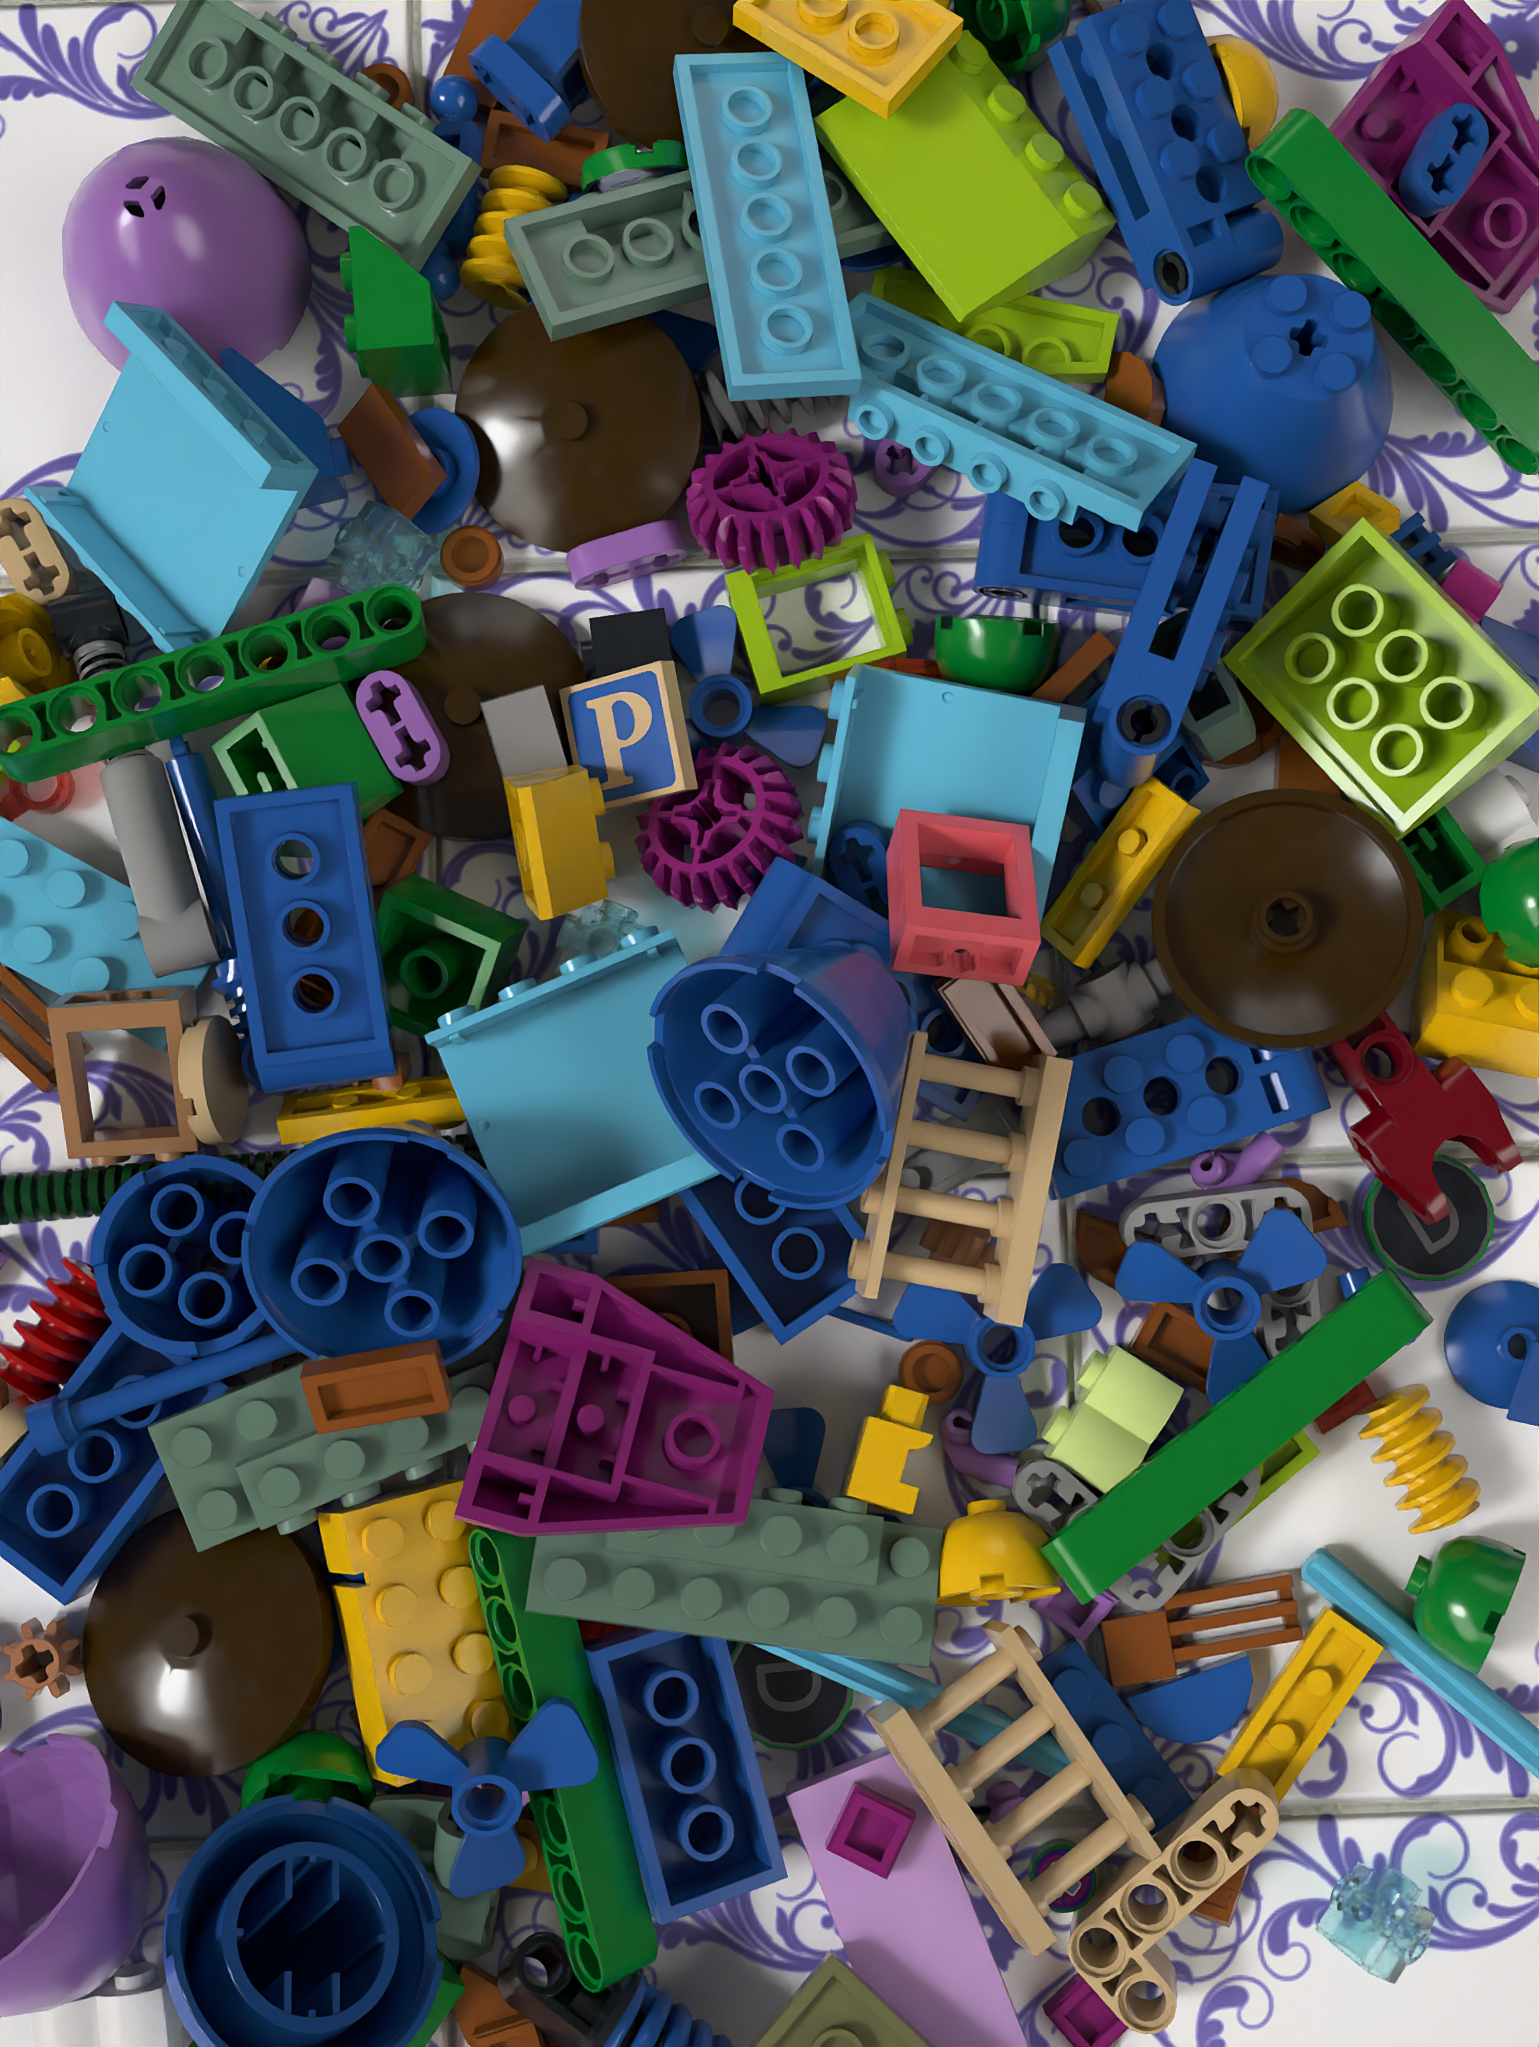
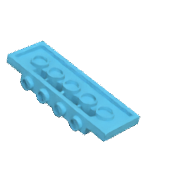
M861 291L848 303L862 382L858 394L846 395L850 397L847 419L855 422L858 430L869 439L889 438L910 448L913 456L926 466L943 464L967 475L971 485L980 492L994 493L1000 491L1023 502L1028 512L1039 520L1049 521L1057 518L1073 525L1085 509L1102 516L1110 523L1121 525L1137 533L1187 471L1190 461L1194 457L1198 444L869 293Z

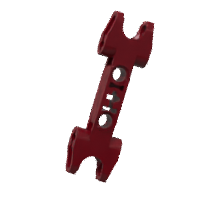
M1386 1011L1355 1035L1321 1048L1370 1112L1347 1129L1346 1133L1351 1145L1376 1180H1379L1392 1190L1427 1225L1435 1224L1451 1213L1447 1206V1199L1439 1188L1432 1171L1434 1154L1445 1140L1463 1143L1476 1153L1486 1166L1491 1167L1498 1174L1506 1171L1509 1172L1523 1162L1518 1148L1502 1118L1495 1098L1475 1072L1457 1056H1450L1429 1071ZM1368 1048H1376L1388 1056L1391 1062V1072L1387 1079L1374 1077L1368 1071L1365 1065V1054Z

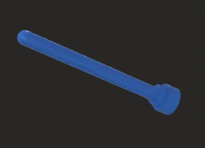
M273 1332L226 1351L205 1356L76 1403L72 1398L60 1401L57 1396H53L26 1407L25 1414L29 1434L39 1454L45 1457L72 1447L73 1439L83 1436L84 1428L291 1355L299 1352V1350L290 1345L277 1332Z

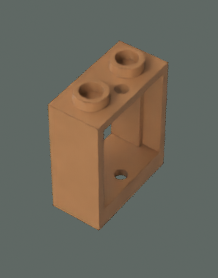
M194 985L65 993L46 1008L68 1159L91 1158L93 1165L107 1166L128 1161L131 1155L155 1154L156 1160L169 1162L185 1158L184 1155H194L195 1151L201 1148L204 1143L196 1137L187 1121L189 1120L188 1116L197 1115L193 1099L183 1100L178 1082V1055L181 1037L187 1027L194 1026L192 1024L193 1019L198 1017ZM165 1027L178 1125L95 1130L81 1032Z

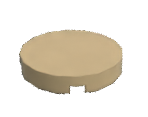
M220 1014L196 1017L192 1022L194 1026L187 1027L181 1037L178 1055L180 1093L183 1095V1100L193 1099L197 1115L188 1116L189 1120L187 1121L191 1130L202 1143L211 1146L232 1144L242 1135L247 1120L249 1103L248 1081L242 1072V1055L238 1045L239 1037L235 1035L233 1025L229 1019Z

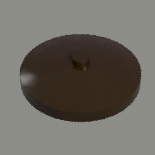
M581 0L577 22V46L579 61L588 90L607 122L630 145L636 144V149L640 152L653 151L652 143H657V140L684 142L673 78L675 55L776 52L733 25V5L738 0ZM803 68L807 88L815 78V75Z
M532 303L525 306L499 323L475 350L460 381L454 413L461 417L469 426L477 443L480 468L474 496L496 522L518 538L538 547L567 554L584 543L649 523L666 520L681 503L687 493L686 489L692 484L691 472L698 469L704 441L703 404L694 374L677 345L660 327L644 315L551 342L535 304Z
M483 592L450 593L421 602L428 637L425 649L417 658L383 671H392L404 677L418 690L448 745L450 766L444 777L437 783L427 787L414 786L398 778L404 792L383 807L387 811L409 821L413 826L432 833L433 837L443 840L483 842L511 836L513 834L503 777L480 702L536 685H544L567 765L570 766L573 765L559 690L588 682L589 678H586L583 663L568 638L544 615L523 603L500 595ZM402 617L392 618L383 628L392 631L400 630L407 626L410 621ZM368 675L348 681V686L355 699L361 682ZM385 688L380 693L383 697V703L376 710H382L391 715L396 723H398L402 719L394 706V700L401 693L396 694ZM408 735L405 739L412 750L413 756L405 763L422 770L427 766L424 761V755L431 750V747L425 748Z
M1291 788L1269 789L1234 798L1216 807L1193 824L1178 840L1169 853L1156 883L1152 903V940L1160 970L1169 988L1184 1008L1204 1026L1230 1041L1254 1049L1273 1052L1308 1051L1338 1043L1355 1035L1382 1015L1396 999L1406 984L1420 951L1424 926L1423 900L1418 879L1406 853L1393 835L1367 812L1345 800L1322 792Z
M180 1507L170 1510L142 1526L128 1538L102 1573L92 1595L84 1626L82 1654L86 1687L96 1715L106 1732L126 1754L140 1764L154 1771L185 1778L219 1776L246 1769L269 1754L276 1747L288 1741L311 1713L320 1696L331 1663L334 1644V1617L331 1596L324 1573L314 1554L295 1531L280 1535L276 1524L264 1530H260L258 1527L199 1553Z

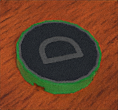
M657 140V143H652L653 151L637 152L636 144L630 145L629 143L601 150L588 157L581 166L580 180L582 192L584 195L592 192L604 193L634 185L647 177L656 176L660 178L689 170L685 142Z
M1434 1155L1432 1171L1439 1188L1447 1199V1206L1451 1213L1435 1224L1427 1225L1392 1190L1379 1180H1376L1375 1177L1372 1179L1365 1194L1367 1198L1364 1202V1211H1362L1361 1228L1370 1251L1386 1268L1391 1267L1395 1273L1412 1280L1445 1281L1466 1273L1484 1256L1494 1233V1207L1485 1184L1467 1165L1445 1155Z
M737 1642L730 1654L749 1730L753 1739L769 1748L797 1751L820 1744L841 1726L852 1705L854 1689L750 1643Z

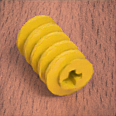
M506 165L494 169L489 176V192H486L480 204L482 214L478 216L474 223L475 237L467 245L466 253L468 260L464 261L460 267L459 277L464 287L479 300L507 310L518 311L528 304L525 298L518 294V291H529L504 238V219L555 206L551 202H563L567 198L568 191L567 187L560 180L548 173L527 166Z
M1409 1384L1370 1401L1355 1413L1357 1415L1368 1414L1371 1419L1359 1431L1358 1436L1360 1440L1381 1438L1384 1443L1371 1455L1372 1463L1393 1461L1396 1466L1383 1479L1385 1487L1406 1485L1409 1490L1395 1503L1397 1510L1419 1509L1421 1513L1407 1528L1412 1535L1432 1532L1459 1522L1480 1506V1502L1475 1500L1481 1493V1487L1477 1480L1472 1477H1463L1468 1470L1466 1458L1460 1454H1449L1455 1446L1453 1434L1447 1430H1436L1443 1421V1415L1440 1410L1435 1407H1423L1430 1398V1391L1423 1384Z

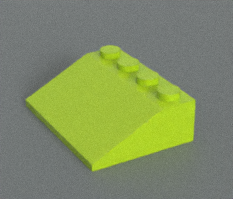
M969 30L962 31L961 39L888 120H885L848 96L813 119L817 139L959 323L1079 271L1117 222L1116 218L1102 202L1098 191L1087 183L1066 156L1058 140L1048 133L1027 106L1023 95L1009 83L989 57L984 45L975 39Z
M1364 517L1221 659L1358 808L1367 812L1381 823L1397 842L1504 761L1539 729V686L1383 528Z

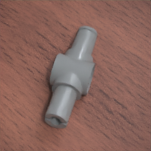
M1157 958L1142 966L1137 961L1128 965L1126 960H1119L1080 979L1074 984L1076 993L1068 996L1070 1003L1036 1021L1056 1052L1087 1037L1091 1041L1100 1037L1102 1042L1107 1043L1131 1034L1149 1023L1154 1018L1151 1010L1159 1007V1000L1167 997L1172 991L1160 970Z

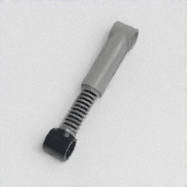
M107 586L48 601V609L57 639L68 662L73 661L74 665H76V672L80 675L79 681L122 668V665L123 667L128 666V663L123 659L125 658L124 650L127 646L131 645L130 637L120 605L117 603L115 595ZM139 703L135 705L134 710L139 708ZM91 715L90 720L92 724L96 721L95 717L97 718V716ZM151 745L109 758V762H107V759L103 760L102 763L105 767L101 770L99 776L139 914L137 916V925L152 972L158 979L221 960V954L209 913L200 895L163 761L159 757L154 756L151 751H148L151 748Z

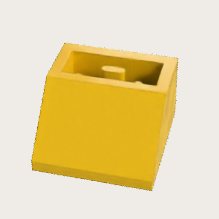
M1443 909L1436 911L1411 1002V1047L1418 1056L1443 1061L1450 1056H1457L1468 1066L1537 1079L1539 1077V968H1529L1510 960L1501 951L1510 948L1502 942L1498 932L1488 933L1482 917Z

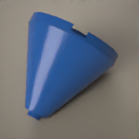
M293 1794L262 1800L244 1808L220 1825L195 1851L176 1882L168 1904L163 1933V1961L171 1999L182 2023L199 2047H406L427 2018L436 1998L442 1977L444 1961H437L435 1926L442 1919L439 1900L426 1868L408 1842L391 1825L364 1807L333 1796L326 1803L293 1800Z

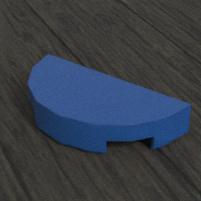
M1244 1651L1178 1674L1175 1677L1124 1693L1123 1696L1138 1721L1158 1737L1182 1744L1211 1741L1231 1729L1247 1708L1253 1684L1250 1658Z

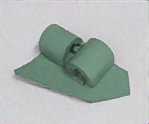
M422 1794L377 1796L370 1804V1811L391 1825L408 1842L423 1863L434 1885L442 1913V1919L435 1924L437 1948L456 1966L491 1952L494 1945L500 1887L467 1898L456 1897L449 1889L450 1871L465 1832L457 1825L453 1818L451 1809L452 1797Z

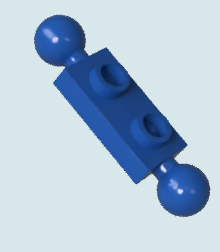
M456 74L445 75L434 83L429 95L431 111L439 121V124L432 133L481 166L484 133L471 121L478 109L477 92L472 83L466 78ZM479 176L419 272L430 282L437 302H444L450 299L459 288V267L451 257V252L466 251L468 243L473 238Z

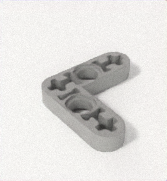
M1269 1181L1142 1197L1133 1200L1123 1209L1119 1217L1118 1230L1121 1240L1129 1247L1134 1241L1144 1239L1140 1234L1134 1233V1227H1140L1145 1224V1214L1152 1212L1153 1216L1160 1223L1180 1222L1176 1209L1184 1207L1182 1223L1188 1240L1181 1241L1182 1234L1175 1228L1159 1230L1155 1232L1154 1237L1155 1242L1161 1244L1179 1258L1244 1250L1261 1221L1264 1211L1273 1208L1275 1205L1274 1199L1278 1197L1289 1207H1293V1212L1312 1234L1313 1223L1309 1202L1301 1192L1283 1182ZM1214 1203L1227 1206L1231 1215V1222L1227 1231L1214 1238L1201 1235L1197 1226L1201 1210ZM1318 1278L1298 1284L1292 1290L1284 1293L1274 1291L1259 1296L1261 1315L1256 1325L1258 1341L1270 1359L1284 1349L1279 1343H1276V1338L1286 1336V1316L1278 1309L1271 1311V1306L1290 1308L1291 1322L1302 1334L1321 1319ZM1304 1304L1303 1309L1294 1308L1295 1306Z
M1038 1458L1027 1461L1018 1468L1013 1479L1011 1491L1014 1501L1021 1511L1033 1521L1039 1523L1041 1528L1052 1537L1059 1530L1051 1525V1521L1062 1514L1043 1500L1038 1501L1034 1506L1029 1503L1028 1499L1033 1490L1026 1482L1031 1475L1035 1474L1045 1478L1052 1472L1057 1478L1052 1489L1068 1504L1072 1503L1075 1493L1083 1498L1081 1504L1075 1506L1066 1514L1060 1529L1098 1498L1064 1467L1051 1460ZM1254 1468L1239 1481L1242 1486L1237 1493L1226 1491L1212 1503V1505L1223 1510L1217 1519H1215L1208 1508L1198 1514L1203 1528L1202 1535L1197 1543L1187 1548L1175 1546L1168 1539L1160 1545L1164 1551L1180 1559L1181 1562L1174 1571L1169 1563L1162 1561L1151 1575L1153 1581L1157 1584L1155 1591L1149 1594L1140 1589L1132 1596L1128 1590L1131 1588L1133 1580L1127 1573L1108 1589L1135 1610L1148 1612L1159 1609L1168 1602L1254 1500L1260 1486L1258 1468ZM1153 1551L1139 1562L1137 1566L1145 1569L1159 1554Z

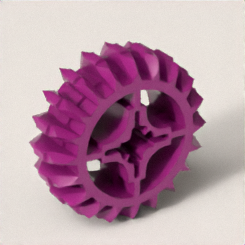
M769 427L766 433L761 436L751 437L745 433L743 441L737 444L723 442L721 454L704 456L703 468L691 472L692 484L686 489L688 498L686 500V507L692 534L696 537L698 545L702 546L706 551L708 559H721L726 570L742 565L747 574L751 575L760 567L769 568L774 575L780 566L789 564L799 570L803 559L811 557L822 560L824 547L840 546L842 533L852 529V518L854 512H856L855 502L858 500L852 467L848 464L846 455L838 452L835 442H821L817 432H810L800 437L795 427L788 429L784 434H774Z
M724 742L716 754L713 750L701 746L697 760L693 762L698 789L647 801V805L651 809L636 816L639 828L643 832L634 839L638 846V851L643 855L639 860L643 865V870L655 881L654 885L665 896H671L683 907L693 910L699 906L702 910L709 911L712 914L717 911L721 903L727 908L738 911L742 895L747 893L752 898L776 856L789 862H796L794 852L788 845L804 839L801 832L802 828L797 823L805 816L802 804L797 799L799 794L796 791V785L787 774H783L784 770L773 758L769 759L766 755L762 756L758 750L752 749L748 745L738 750L735 746ZM745 793L756 795V810H748L745 806ZM685 844H690V848L694 851L692 863H685Z

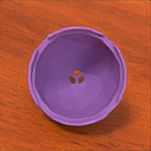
M186 136L155 137L129 144L99 163L83 179L69 204L62 228L63 277L70 304L85 335L107 361L120 372H122L131 352L103 324L113 301L162 307L222 370L223 366L219 350L233 348L252 364L256 365L275 349L281 351L289 343L304 316L312 288L311 254L304 228L285 197L265 176L256 171L247 161L213 143ZM147 181L141 189H133L139 183ZM165 190V202L162 209L157 210L153 202ZM128 206H141L144 217L140 218L132 215L126 208Z
M53 1733L48 1734L47 1744L23 1752L12 1747L0 1752V2018L48 2011L90 1994L119 1970L135 1947L146 1920L152 1874L145 1823L119 1772L98 1747L80 1736Z

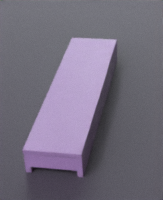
M885 1746L805 1780L799 1781L797 1778L787 1782L785 1797L852 1969L935 2047H1030L950 1842L888 1748ZM854 1781L915 1811L916 1819L887 1880L826 1850L825 1842Z

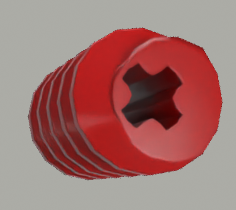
M67 1256L62 1258L61 1264L72 1276L69 1282L48 1277L45 1281V1285L56 1297L54 1302L49 1303L32 1298L29 1302L30 1308L40 1319L38 1323L33 1324L18 1319L13 1323V1328L22 1337L23 1343L19 1346L7 1341H0V1353L8 1361L5 1367L0 1366V1378L20 1393L37 1402L57 1396L60 1393L61 1387L59 1384H66L77 1370L74 1362L82 1363L93 1349L90 1341L98 1342L109 1328L104 1319L110 1320V1318L103 1310L106 1308L98 1292L94 1268L89 1263Z

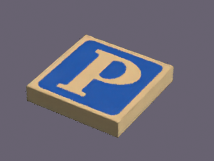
M660 660L559 690L573 765L579 764L586 768L589 778L598 777L603 793L605 811L698 789L674 661Z

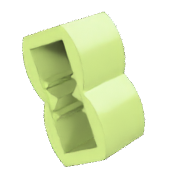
M1110 1345L1104 1354L1098 1350H1094L1075 1381L1083 1387L1076 1401L1070 1409L1060 1405L1049 1419L1041 1435V1438L1049 1442L1043 1452L1044 1456L1064 1467L1067 1471L1103 1494L1141 1464L1150 1445L1168 1421L1184 1392V1388L1119 1346Z

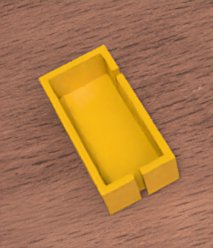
M438 1479L373 1497L351 1507L341 1506L317 1513L328 1572L351 1575L364 1573L366 1584L341 1582L331 1586L370 1776L372 1779L396 1787L415 1782L418 1779L393 1775L383 1771L375 1762V1754L378 1744L394 1725L400 1721L418 1720L425 1723L457 1751L469 1741L483 1736L499 1737L510 1743L515 1740L469 1557V1537L471 1532L478 1528L475 1524L453 1519L465 1479Z

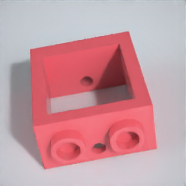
M900 808L886 853L891 970L1023 986L1041 943L1029 825ZM920 866L1003 877L1007 917L922 906ZM957 949H965V950H966L965 952H962V953L954 952V951L957 950Z

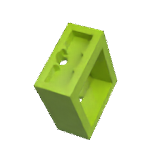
M870 532L841 540L840 546L824 547L822 560L811 557L805 558L801 561L799 570L789 564L780 566L774 575L769 568L760 567L751 575H748L745 569L724 575L726 596L729 606L737 618V632L760 706H774L831 689L834 686L835 680H846L847 674L855 663L888 670L904 667L907 654L906 646L914 644L912 628L905 609L894 610L888 591L889 587L895 586L892 564L886 549L876 551ZM857 570L881 648L782 677L758 599Z

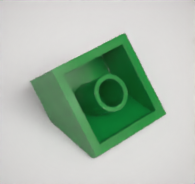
M416 874L409 876L384 891L376 917L392 1025L425 1039V1034L440 1028L437 1019L450 1011L467 1005H474L478 1012L495 1005L499 998L498 993L504 989L509 980L528 923Z

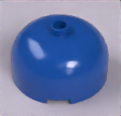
M184 1155L185 1158L163 1163L145 1173L142 1171L138 1172L117 1190L107 1203L97 1222L90 1250V1266L94 1268L98 1292L106 1308L103 1310L125 1335L135 1342L158 1352L178 1357L203 1358L256 1339L271 1327L257 1308L249 1292L241 1259L243 1229L252 1201L264 1180L249 1169L224 1158L208 1155ZM205 1180H215L222 1206H218L207 1196ZM198 1181L202 1193L189 1186L188 1183ZM222 1181L232 1184L237 1204H227ZM240 1188L247 1193L248 1200L243 1201ZM191 1199L196 1200L197 1208L194 1207ZM184 1202L187 1203L188 1209L181 1208ZM214 1255L226 1263L225 1269L220 1275L206 1272L207 1261ZM131 1312L152 1323L165 1335V1338L156 1335L141 1325L132 1316Z

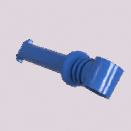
M180 735L169 739L174 759L166 762L165 766L224 954L215 968L218 978L213 980L211 985L214 992L224 996L226 1004H235V1007L228 1012L230 1019L240 1020L239 1023L233 1025L235 1035L244 1034L245 1037L238 1041L242 1055V1072L252 1086L259 1091H263L258 1069L255 1068L213 801L218 798L205 757L201 753H192L189 742L184 741L183 736ZM302 1089L274 1092L270 1094L277 1096L292 1095Z

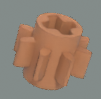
M932 1218L918 1244L931 1250L928 1259L982 1269L985 1263H993L996 1248L989 1244L992 1238L990 1229L948 1221L944 1222Z
M60 1615L51 1620L46 1630L43 1629L41 1622L34 1617L21 1624V1633L26 1641L13 1640L2 1646L1 1651L11 1656L10 1671L6 1673L3 1680L4 1682L15 1680L20 1686L26 1688L24 1693L26 1701H31L39 1696L46 1686H48L51 1695L57 1699L70 1691V1682L65 1674L78 1676L84 1672L83 1660L79 1659L80 1645L83 1644V1634L75 1636L70 1630L65 1628V1615ZM49 1649L53 1654L54 1661L43 1666L37 1654Z

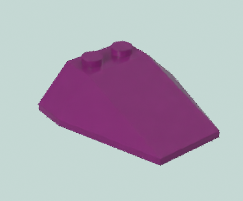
M1446 0L1376 66L1329 127V131L1483 305L1504 315L1510 313L1539 275V125L1497 36L1464 0ZM1457 103L1470 104L1478 109L1485 118L1489 132L1487 148L1459 200L1434 216L1428 218L1418 217L1408 210L1399 193L1401 172L1425 126L1432 118ZM1453 143V145H1452L1451 148H1452L1453 150H1456L1457 147H1456V145ZM1433 170L1430 174L1434 179L1436 172Z
M530 1257L506 1344L453 1519L519 1537L744 1525L775 1391L597 1275Z

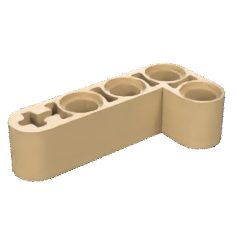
M1248 1767L1235 1768L1222 1776L1153 1837L1162 1851V1855L1152 1862L1135 1853L1095 1889L1093 1896L1085 1906L1073 1912L1068 1942L1070 1961L1077 1972L1116 2016L1135 2032L1145 2035L1157 2034L1166 2029L1175 2017L1177 2008V1977L1175 1967L1156 1942L1265 1848L1277 1834L1279 1814L1275 1788L1269 1778L1258 1770ZM1240 1800L1248 1807L1259 1802L1260 1813L1254 1816L1245 1809L1235 1816V1802ZM1229 1826L1231 1839L1228 1838L1227 1833L1225 1831V1829ZM1199 1840L1209 1844L1214 1849L1215 1854L1205 1862H1194L1184 1857L1180 1849L1190 1841ZM1150 1884L1162 1890L1166 1897L1158 1904L1147 1905L1135 1899L1131 1892L1139 1885ZM1091 1928L1106 1929L1114 1935L1116 1942L1108 1947H1097L1089 1943L1083 1936V1933ZM1138 1981H1150L1159 1986L1163 1992L1154 1999H1144L1134 1994L1130 1986Z

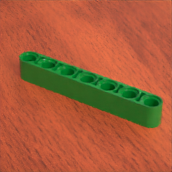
M1299 108L1290 109L1245 160V169L1251 181L1350 291L1359 292L1368 300L1371 307V315L1507 465L1526 475H1536L1539 473V367L1329 129L1312 113Z
M396 583L385 584L0 706V768L5 775L14 781L22 783L38 782L249 714L340 682L345 683L380 670L407 663L422 653L428 639L421 601L416 593L407 586ZM402 617L410 621L407 626L400 630L392 631L382 627L386 621L392 618ZM340 636L349 639L345 646L338 650H325L321 648V645L332 637ZM281 656L287 658L284 664L275 670L259 669L262 662L270 657ZM209 676L224 677L221 684L212 690L202 691L197 689L200 682ZM155 695L161 697L156 706L149 710H134L135 705L147 696ZM84 716H97L96 721L90 728L78 732L71 731L72 726L78 719ZM21 736H32L31 742L26 748L19 752H7L10 744L15 739Z
M1391 1267L1384 1269L1061 1528L1039 1550L1082 1605L1088 1603L1119 1580L1419 1335L1433 1322V1317Z
M481 1527L471 1532L468 1543L469 1557L514 1739L548 1699L564 1697L570 1700L578 1709L598 1750V1772L591 1782L579 1786L527 1791L572 1969L585 1989L595 1993L652 1964L658 1954L657 1937L577 1619L524 1612L536 1537H519Z

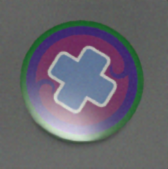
M1052 1839L1040 1845L1033 1853L1029 1862V1880L1033 1881L1075 1847L1077 1843L1068 1839ZM1095 1868L1050 1903V1909L1058 1913H1070L1085 1906L1093 1896L1096 1888Z

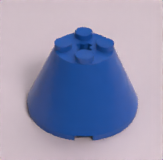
M1267 274L1251 276L1191 301L1178 313L1164 332L1151 362L1152 369L1156 377L1162 380L1165 391V411L1160 427L1198 444L1194 458L1218 466L1212 482L1239 486L1245 475L1270 484L1268 490L1280 491L1276 516L1279 513L1290 516L1312 510L1356 480L1359 481L1379 455L1391 425L1394 403L1392 375L1387 357L1370 319L1371 307L1368 300L1361 293L1350 291L1344 285L1327 277L1310 274Z
M856 943L851 947L827 945L715 956L688 965L665 983L658 992L649 1013L650 1016L655 1018V1041L647 1047L648 1061L654 1083L665 1108L693 1148L710 1165L733 1183L742 1175L758 1186L771 1191L772 1193L769 1195L768 1201L782 1206L806 1210L828 1209L848 1203L860 1196L877 1179L889 1158L893 1144L910 1038L916 1033L918 1028L916 1013L908 1005L906 997L896 980L883 967V961L878 952L869 945Z
M415 1119L405 1123H385L334 1133L317 1139L289 1155L268 1175L257 1191L248 1212L241 1242L244 1277L257 1308L265 1320L282 1338L316 1361H318L320 1354L328 1358L438 1339L445 1366L453 1363L484 1343L504 1320L505 1311L515 1294L517 1286H519L522 1270L523 1249L518 1221L501 1187L480 1164L436 1134L430 1124Z

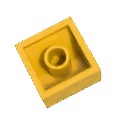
M579 764L503 777L524 902L541 921L561 916L608 898L606 880L615 878V866L609 842H599L595 817L605 815L603 793L598 777L589 778L587 769Z

